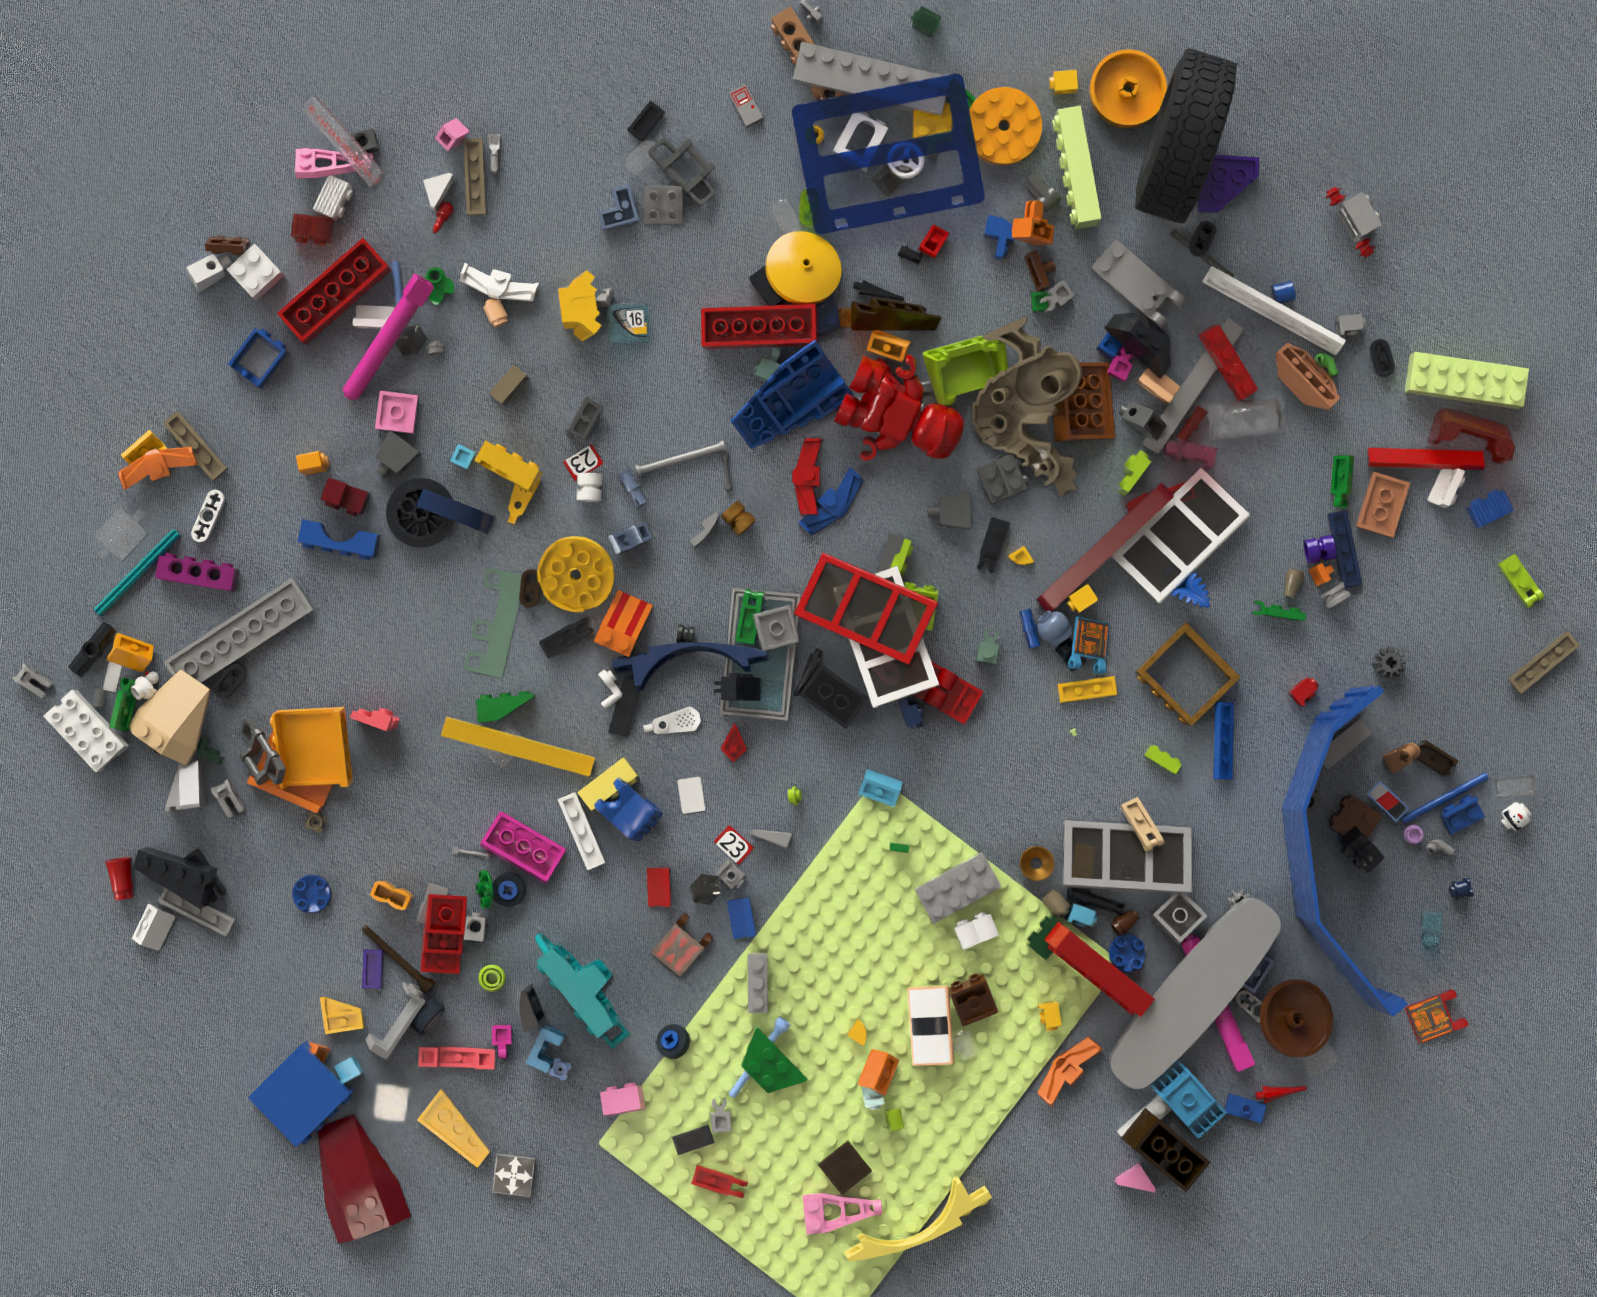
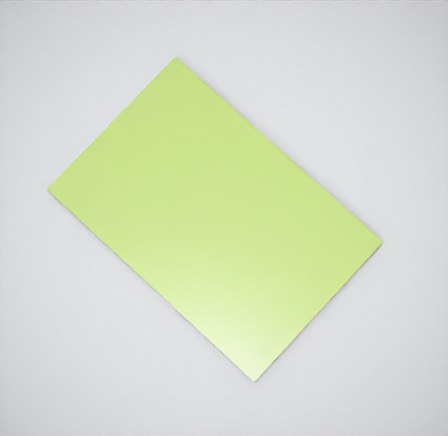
M899 793L895 807L864 796L861 797L685 1029L690 1036V1045L687 1052L677 1059L663 1057L642 1084L646 1109L620 1114L599 1141V1145L796 1297H870L905 1250L857 1261H849L844 1252L860 1243L857 1236L861 1233L881 1240H901L914 1236L921 1230L951 1190L952 1179L961 1177L1101 992L1099 988L1054 952L1045 960L1027 945L1028 936L1032 931L1037 932L1041 927L1039 925L1040 921L1045 916L1054 915L1041 900L990 861L988 863L1001 887L933 924L914 888L973 857L978 852L901 793ZM892 842L909 845V852L890 851L889 844ZM983 911L986 914L990 913L999 935L963 950L954 930V927L957 926L956 923L966 918L968 921L975 919L974 915ZM1055 917L1111 963L1109 952L1070 922H1067L1063 917ZM767 952L768 1012L748 1013V953ZM972 974H984L999 1013L963 1027L950 996L954 1064L913 1066L907 988L914 986L951 987V984L955 981L964 982L969 980V976ZM1057 1001L1062 1026H1057V1030L1046 1031L1045 1024H1041L1039 1012L1043 1011L1038 1008V1004ZM779 1016L791 1024L787 1032L781 1033L774 1044L808 1080L767 1094L750 1076L735 1098L731 1097L729 1092L745 1071L741 1067V1062L747 1052V1046L753 1036L754 1028L758 1026L769 1037L775 1029L774 1022ZM857 1019L863 1023L867 1035L864 1046L847 1035ZM872 1049L889 1053L899 1060L887 1093L883 1096L885 1104H882L881 1108L870 1110L869 1107L865 1108L862 1088L858 1085ZM714 1098L718 1106H721L723 1098H726L727 1104L724 1111H730L732 1131L712 1133L710 1113L716 1112L712 1106ZM900 1108L904 1128L890 1131L886 1123L885 1110ZM709 1124L715 1143L681 1155L677 1154L672 1139L673 1136ZM849 1140L872 1169V1172L841 1195L818 1166V1163ZM697 1164L747 1181V1187L732 1183L730 1188L742 1191L745 1194L744 1198L729 1194L727 1196L692 1185ZM827 1193L868 1200L881 1199L882 1215H874L826 1233L807 1235L803 1195ZM830 1203L824 1205V1218L827 1221L840 1217L841 1208L838 1205ZM858 1204L845 1205L846 1216L850 1217L860 1213V1206ZM873 1205L870 1206L871 1211H874Z

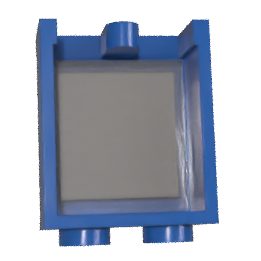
M254 328L228 365L262 389L289 352L285 350L287 346L278 339L276 342L271 340V334L262 328L259 331L257 328Z

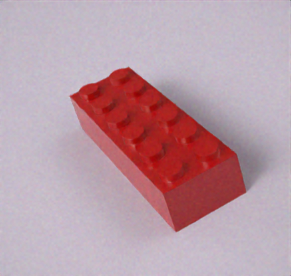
M362 238L285 305L277 315L300 341L307 345L392 269L369 243Z
M816 304L701 308V346L705 350L807 346L814 340L819 345L818 307Z
M1060 922L1055 925L1044 939L1049 943L1047 948L1132 1016L1136 1013L1141 1017L1155 1000V998Z

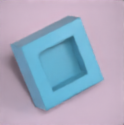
M458 444L450 461L468 470L476 452Z

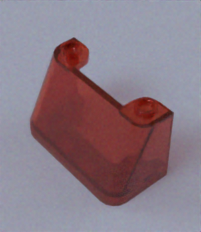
M1450 408L1440 409L1436 413L1427 443L1438 445L1441 440L1452 441L1457 438L1459 433H1463L1487 441L1485 450L1492 454L1491 462L1501 465L1512 460L1515 445L1510 429L1506 425Z

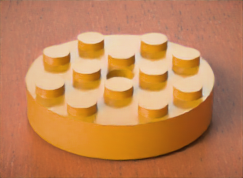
M1131 49L1116 51L1106 56L1097 65L1091 77L1089 85L1091 104L1098 116L1112 126L1125 129L1142 126L1151 121L1160 110L1167 90L1166 77L1158 62L1148 54ZM1128 85L1133 91L1126 92L1123 90V87Z
M1010 87L993 88L981 94L973 102L965 120V135L972 151L983 161L997 166H1009L1024 160L1035 149L1042 133V118L1035 102L1024 92ZM999 123H1008V130H1000Z

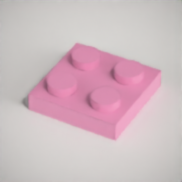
M380 391L375 429L414 434L419 396Z

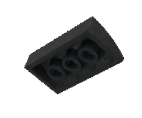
M533 984L524 988L520 994L519 1012L524 1033L540 1027L546 1020Z

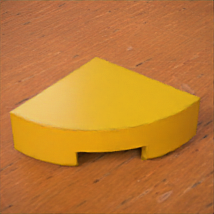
M1025 546L1008 555L1012 562L1019 565H1029L1034 562Z
M857 1019L847 1035L864 1046L867 1035L863 1023Z

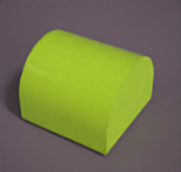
M900 1108L885 1110L886 1123L890 1131L904 1128Z

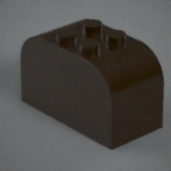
M1144 1108L1121 1137L1123 1141L1185 1192L1190 1189L1211 1163L1146 1108Z

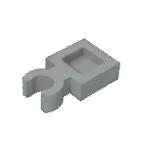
M1062 280L1047 291L1050 296L1042 298L1040 304L1047 301L1049 307L1045 311L1048 312L1053 310L1055 305L1057 307L1062 306L1075 295L1066 282Z
M715 1098L712 1100V1106L716 1110V1112L710 1113L712 1133L732 1131L730 1111H724L727 1104L726 1098H723L721 1106L716 1104Z

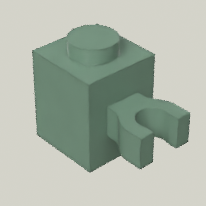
M774 348L770 360L762 357L761 362H756L753 371L756 372V378L767 381L781 364L777 362L781 355V350Z
M984 629L985 642H979L976 661L995 665L999 645L994 644V642L998 638L999 632L995 631V636L989 638L987 635L988 630Z

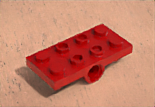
M919 653L916 654L898 687L906 688L929 680ZM931 661L939 686L913 695L965 725L984 691Z

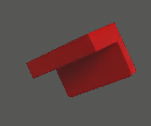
M670 867L647 868L649 907L671 906Z

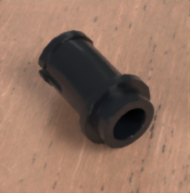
M902 245L897 256L901 260L904 258L919 265L923 254L908 248V245Z

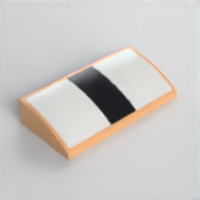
M914 986L907 988L913 1066L954 1064L949 986Z

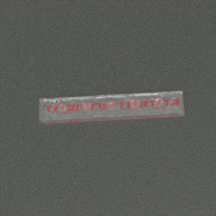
M312 95L301 110L371 188H375L385 175V172L319 98Z

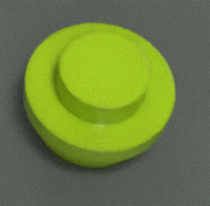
M797 786L788 789V801L790 804L799 805L800 801H802V791L798 790Z

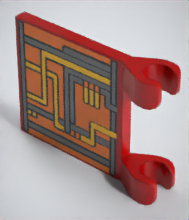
M1453 989L1405 1007L1419 1044L1468 1026L1465 1018L1452 1022L1444 1001L1457 997Z

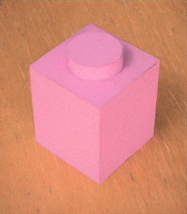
M455 118L441 127L435 139L447 151H450L462 144L469 130Z

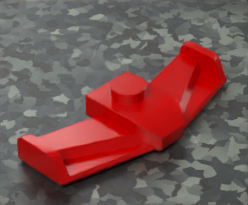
M821 438L804 439L796 468L792 471V482L795 486L800 515H819L813 487H820L821 467H815L819 450L823 443Z

